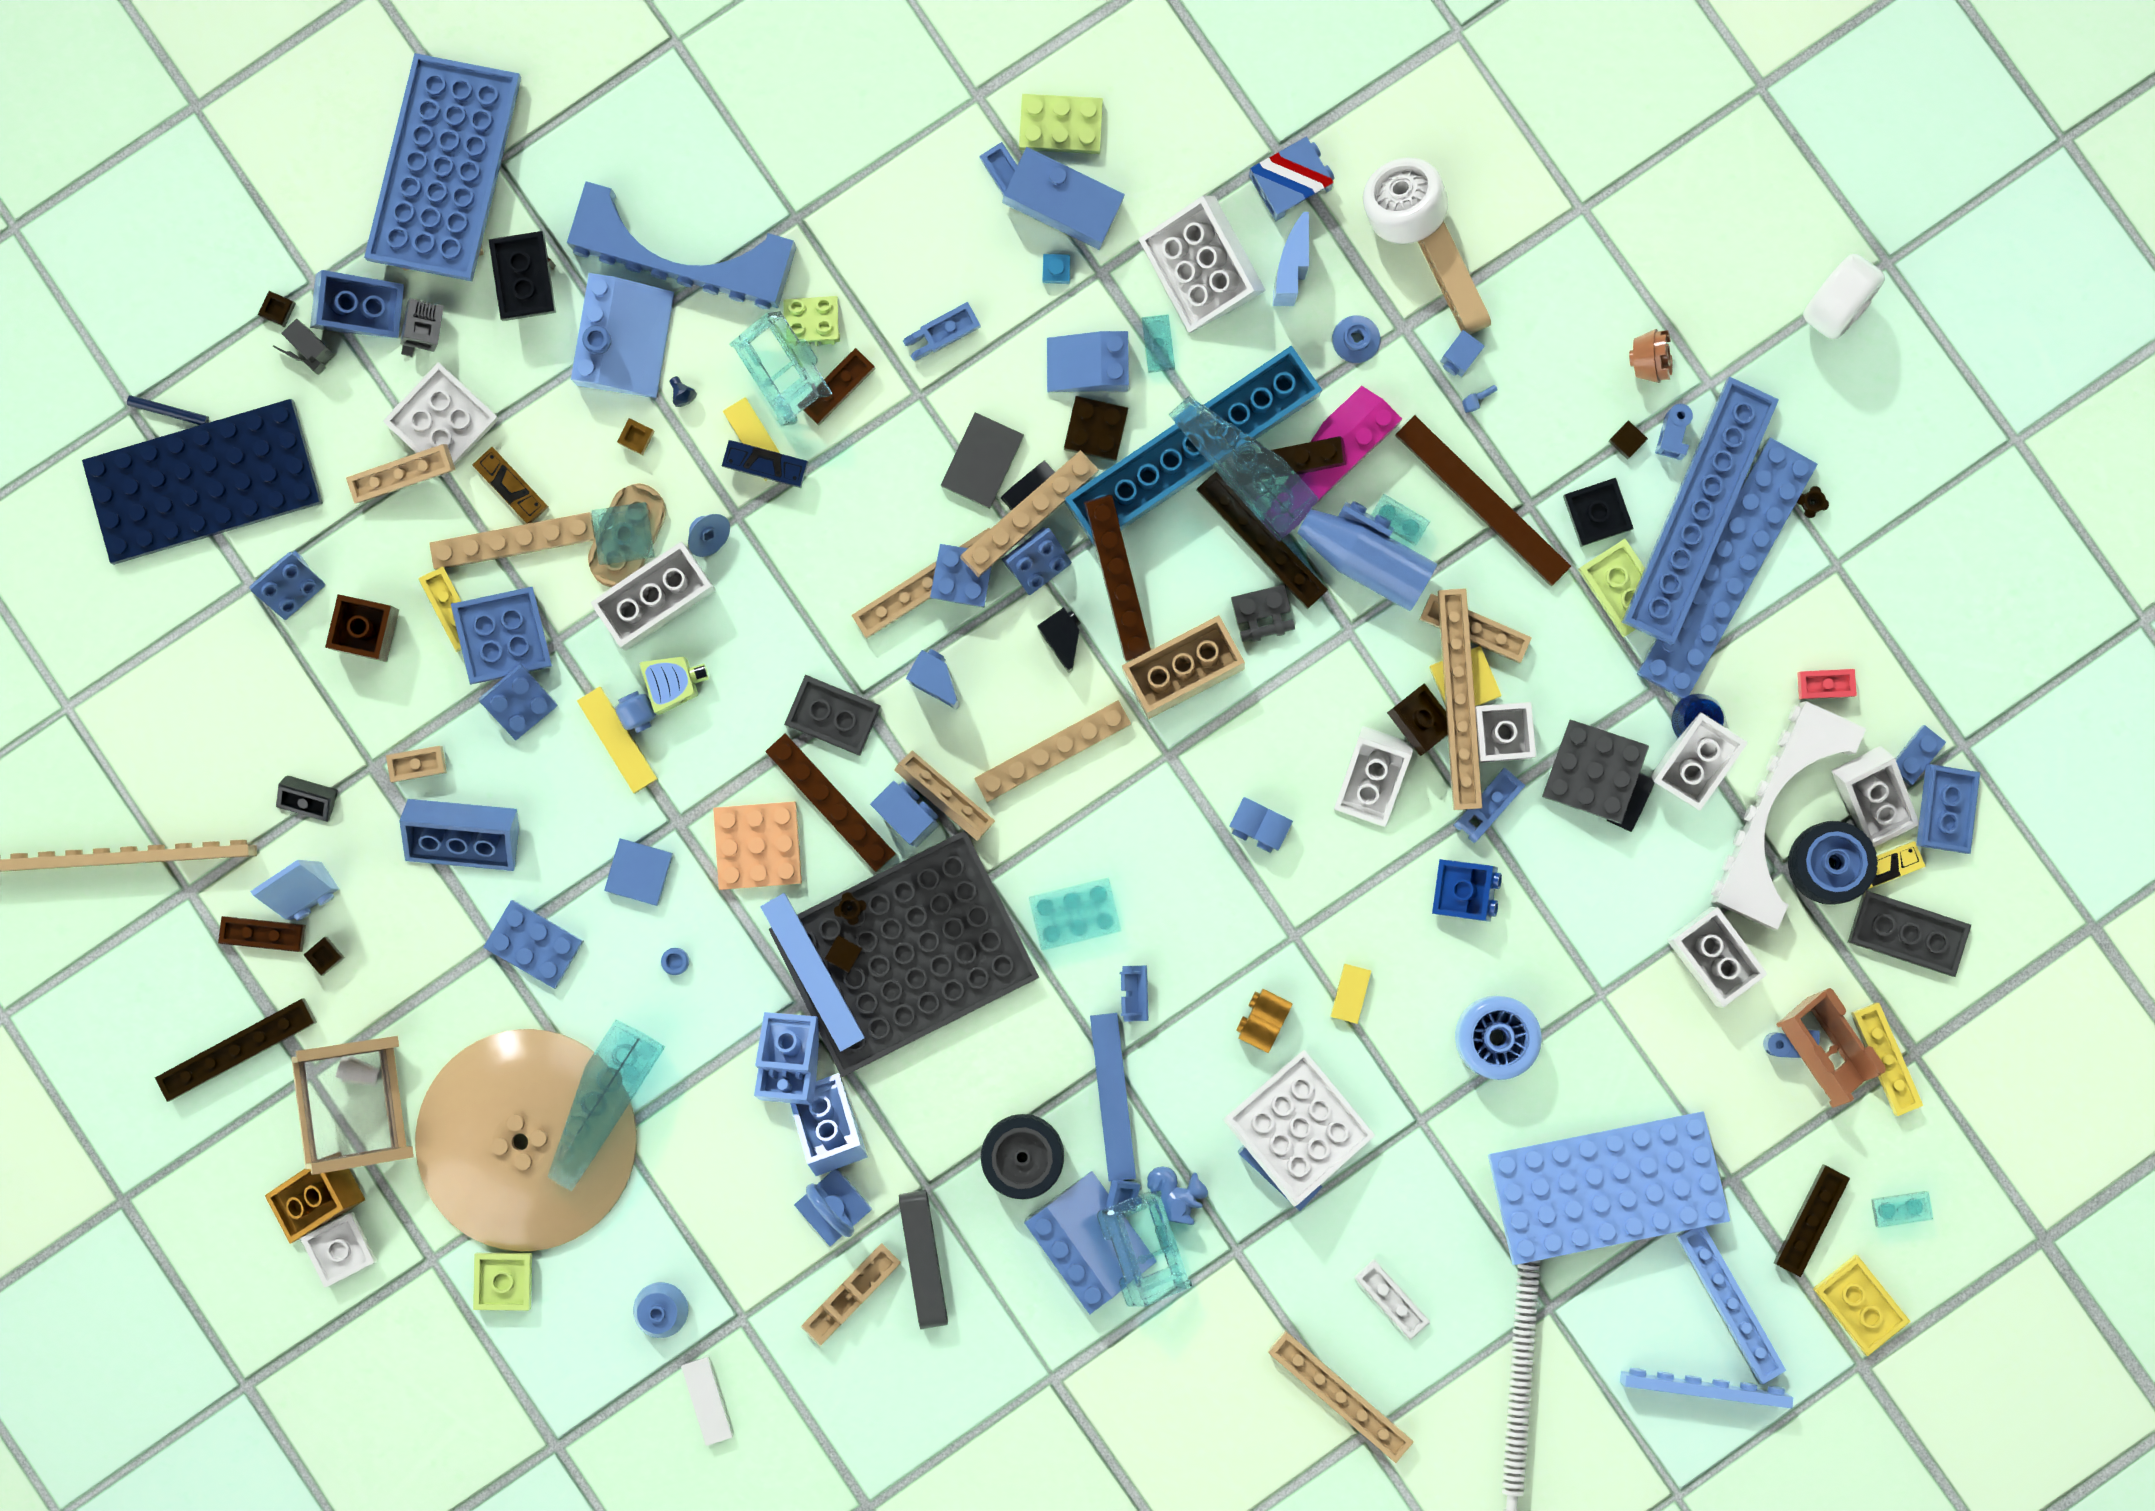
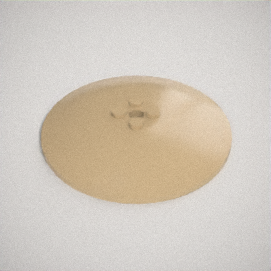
M518 1029L493 1034L474 1042L455 1055L441 1069L427 1090L421 1104L415 1132V1151L420 1176L427 1193L441 1214L453 1226L474 1240L491 1247L511 1251H537L560 1246L576 1239L597 1225L611 1211L626 1188L633 1169L637 1147V1130L632 1104L626 1089L610 1065L600 1055L581 1042L563 1034L538 1029ZM517 1134H524L528 1139V1145L523 1150L518 1149L514 1144V1138Z

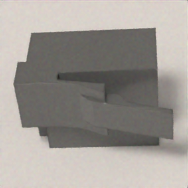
M409 298L405 306L401 329V355L412 357L413 348L435 351L439 340L443 305H434V303L431 305L430 302L427 304L428 302L424 303V301L421 302V300L417 301V299Z
M297 318L281 334L306 360L304 361L291 351H284L275 345L272 346L289 357L304 362L318 375L326 369L325 365L335 356Z

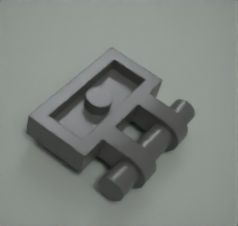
M1284 584L1231 597L1237 625L1248 622L1249 626L1248 630L1239 632L1242 642L1249 640L1257 642L1261 641L1262 637L1274 634L1278 637L1285 635L1287 631L1295 630L1293 619L1282 621L1280 615L1291 611ZM1272 617L1273 624L1258 627L1257 620Z

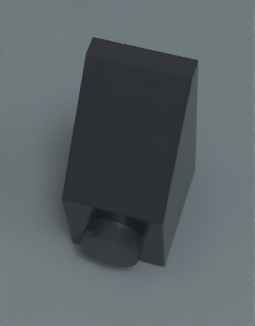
M1063 607L1037 625V629L1066 671L1070 673L1073 671L1080 629L1077 626L1081 622L1072 610L1067 612Z

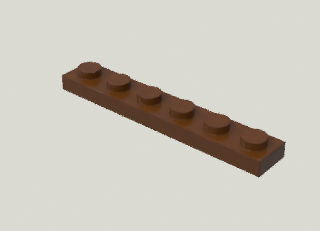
M1106 495L1085 501L1084 505L1123 658L1125 661L1145 654L1151 648L1112 495Z
M786 733L765 751L875 872L879 871L896 855L894 850Z

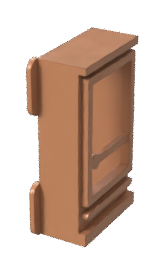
M1828 988L1808 996L1776 1025L1782 1027L1781 1029L1821 1088L1824 1089L1831 1101L1829 1103L1834 1108L1853 1101L1854 1097L1851 1093L1864 1081L1885 1073L1886 1068L1872 1047H1864L1843 1016L1846 1014V1008L1834 990ZM1809 1011L1813 1013L1834 1044L1829 1047V1051L1826 1053L1816 1043L1801 1021V1018ZM1838 1050L1845 1062L1835 1070L1829 1056L1837 1053Z

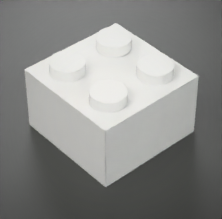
M1531 702L1475 707L1479 763L1525 760L1536 757Z

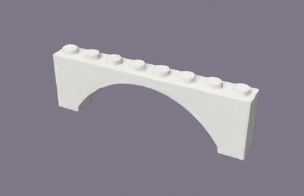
M1807 701L1799 703L1798 706L1794 705L1788 716V720L1791 721L1787 731L1783 730L1778 738L1777 745L1780 747L1776 756L1772 755L1767 763L1766 770H1768V774L1765 780L1759 782L1755 790V795H1757L1754 805H1750L1746 810L1744 828L1736 833L1733 840L1735 848L1732 855H1727L1721 868L1724 870V873L1720 880L1715 881L1710 892L1713 895L1712 903L1771 930H1778L1789 904L1782 901L1776 891L1766 863L1764 838L1771 806L1785 784L1809 764L1837 753H1844L1846 755L1856 754L1867 729Z

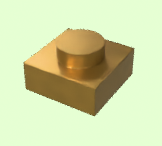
M628 418L617 443L643 456L655 431Z

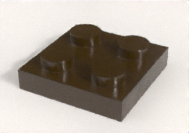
M1075 396L1064 450L1075 453L1081 450L1085 455L1117 462L1129 408Z
M1425 683L1387 712L1420 756L1448 735L1446 710Z

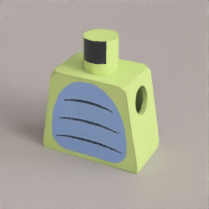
M685 657L639 663L654 713L658 715L698 696L695 683L709 679L705 664L690 668Z

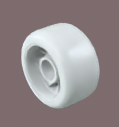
M1399 158L1379 167L1366 182L1362 196L1364 210L1374 232L1384 240L1396 244L1414 243L1430 236L1440 227L1448 210V196L1439 172L1430 163L1418 158Z
M1855 253L1848 255L1829 275L1803 312L1805 321L1829 339L1835 340L1840 338L1869 307L1872 299L1884 284V273L1861 255Z

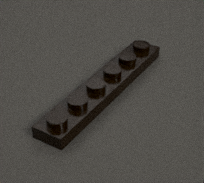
M1217 471L1196 489L1201 497L1307 610L1328 591L1320 580Z
M305 998L300 999L154 1078L166 1101L170 1102L316 1024L317 1021Z

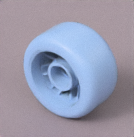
M1487 996L1476 1000L1463 1011L1456 1025L1455 1043L1460 1058L1472 1071L1489 1079L1506 1080L1521 1075L1533 1065L1541 1049L1542 1033L1537 1018L1525 1004L1506 996ZM1499 1029L1503 1034V1040L1501 1043L1494 1045L1490 1041V1034L1492 1031Z

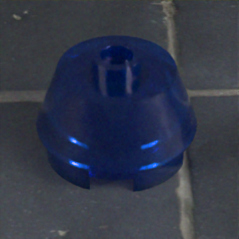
M1699 693L1691 694L1681 699L1675 706L1671 719L1672 728L1677 738L1682 735L1700 712L1726 728V715L1721 704L1713 697Z

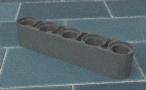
M927 1190L899 1194V1206L920 1330L948 1325Z

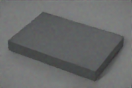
M974 412L940 486L990 509L1024 438V434Z
M805 674L784 725L861 756L881 705Z

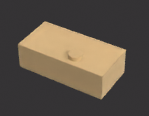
M1219 615L1121 665L1123 673L1148 720L1245 670V662Z

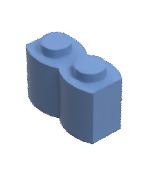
M1243 797L1229 827L1233 829V835L1245 841L1249 836L1258 841L1257 847L1271 853L1273 849L1279 851L1293 821Z

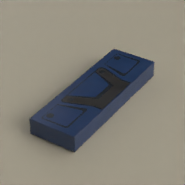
M728 440L721 466L802 488L809 462Z

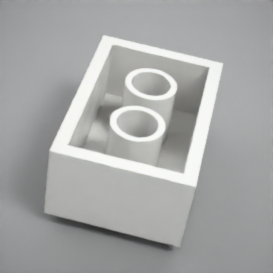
M1718 907L1708 908L1666 939L1716 1007H1725L1768 975Z

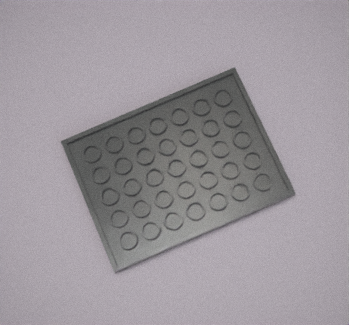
M965 830L797 914L865 1036L864 1039L840 1052L772 927L768 929L810 1015L818 1017L819 1033L841 1077L1040 978ZM846 892L852 893L853 897L857 900H864L867 905L866 910L860 913L859 921L855 925H850L847 919L837 917L834 914V908L839 906V903L842 901V895ZM848 906V911H852L853 907ZM838 935L863 948L849 973L825 960Z

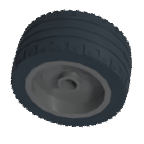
M1016 1114L1002 1119L991 1128L982 1145L981 1166L987 1181L999 1193L1010 1198L1023 1200L1044 1194L1057 1182L1063 1169L1064 1148L1059 1134L1047 1121L1034 1115ZM1018 1153H1026L1028 1156L1027 1161L1019 1162L1017 1159Z

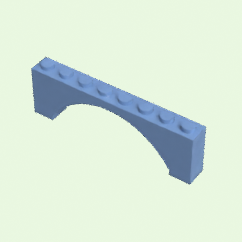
M585 181L567 240V244L575 255L589 258V255L599 257V261L608 265H615V262L624 264L626 269L637 273L645 270L651 272V276L661 280H666L667 277L677 280L678 284L692 288L693 284L701 286L703 291L713 295H718L719 292L729 294L728 297L734 301L744 302L745 299L755 302V306L762 309L779 308L797 248L794 240L768 233L766 240L758 246L729 261L711 265H685L672 262L646 249L629 233L618 214L614 203L616 195L612 188Z

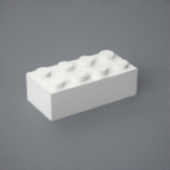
M680 541L592 600L590 604L618 646L627 651L715 592L716 589L688 547Z

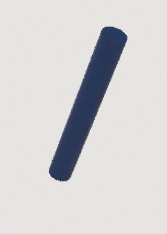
M129 395L127 399V405L198 425L209 423V416L132 395Z

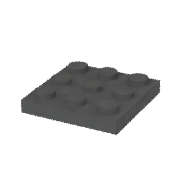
M1570 719L1542 797L1622 824L1649 750V745Z

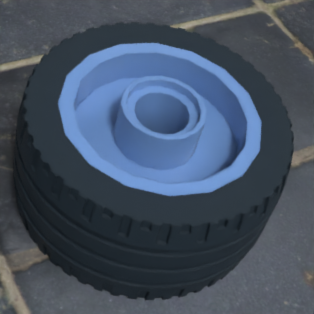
M1841 821L1822 822L1804 830L1791 846L1788 856L1790 878L1795 887L1804 896L1815 902L1827 905L1850 902L1861 896L1875 879L1878 865L1877 853L1870 838L1854 825ZM1829 858L1833 859L1835 862L1833 868H1831L1829 865Z

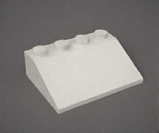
M1202 195L1138 238L1188 333H1192L1243 306L1266 291L1215 196Z

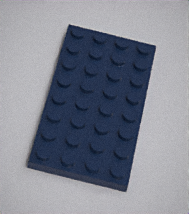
M292 399L82 460L109 562L113 565L323 504L295 402Z

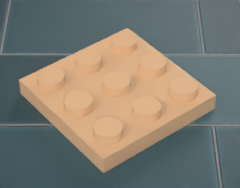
M795 801L713 808L719 890L802 884L797 803Z

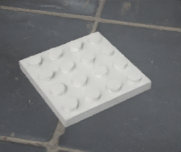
M1305 1050L1301 1051L1222 1119L1294 1207L1375 1137V1134Z

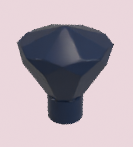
M678 376L672 377L669 380L673 388L672 402L675 407L686 406L696 398V391L683 384Z

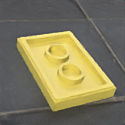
M1856 1254L1813 1288L1814 1292L1866 1356L1873 1353L1911 1322Z

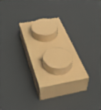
M443 746L386 755L389 778L392 783L447 773Z

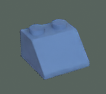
M932 649L928 653L921 650L905 679L912 686L957 710L959 702L949 668L945 663L946 659L943 655Z

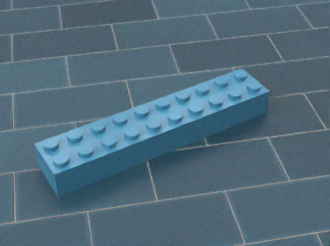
M1291 345L1067 496L1065 504L1095 547L1084 505L1085 501L1112 495L1122 531L1320 397L1322 388Z

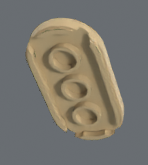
M641 483L631 484L619 490L613 497L588 554L590 571L601 584L612 588L645 565L666 516L664 500L654 488Z

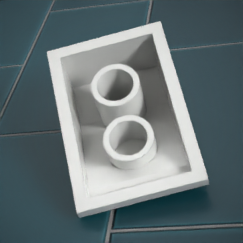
M1700 712L1666 752L1651 774L1653 782L1701 811L1748 742Z
M1362 726L1334 810L1386 827L1412 756L1413 746L1410 742Z
M1879 746L1831 770L1839 793L1857 827L1870 838L1874 847L1919 825L1896 759L1883 747Z

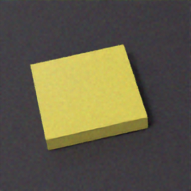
M1481 646L1471 649L1476 707L1497 699L1502 695ZM1443 661L1430 665L1429 669L1446 707Z

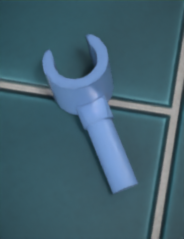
M1493 385L1482 392L1468 395L1462 401L1465 413L1480 409L1478 400H1482L1498 390L1497 387Z

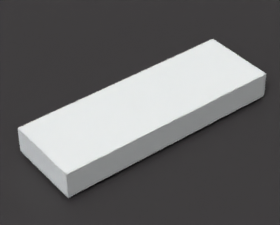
M1374 1258L1353 1276L1410 1341L1430 1323V1320Z
M709 1356L682 1364V1372L705 1446L732 1438V1429Z

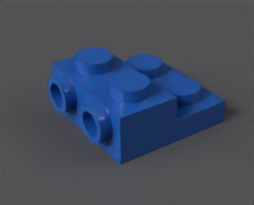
M1439 859L1432 914L1491 922V917H1496L1498 912V901L1494 900L1495 889H1500L1502 883V874L1497 873L1498 867Z

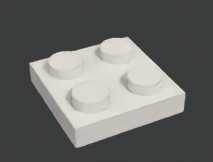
M353 1212L300 1238L324 1288L377 1262Z

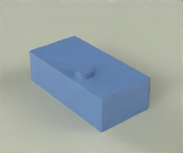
M1026 147L1005 190L1002 203L1100 250L1125 194Z

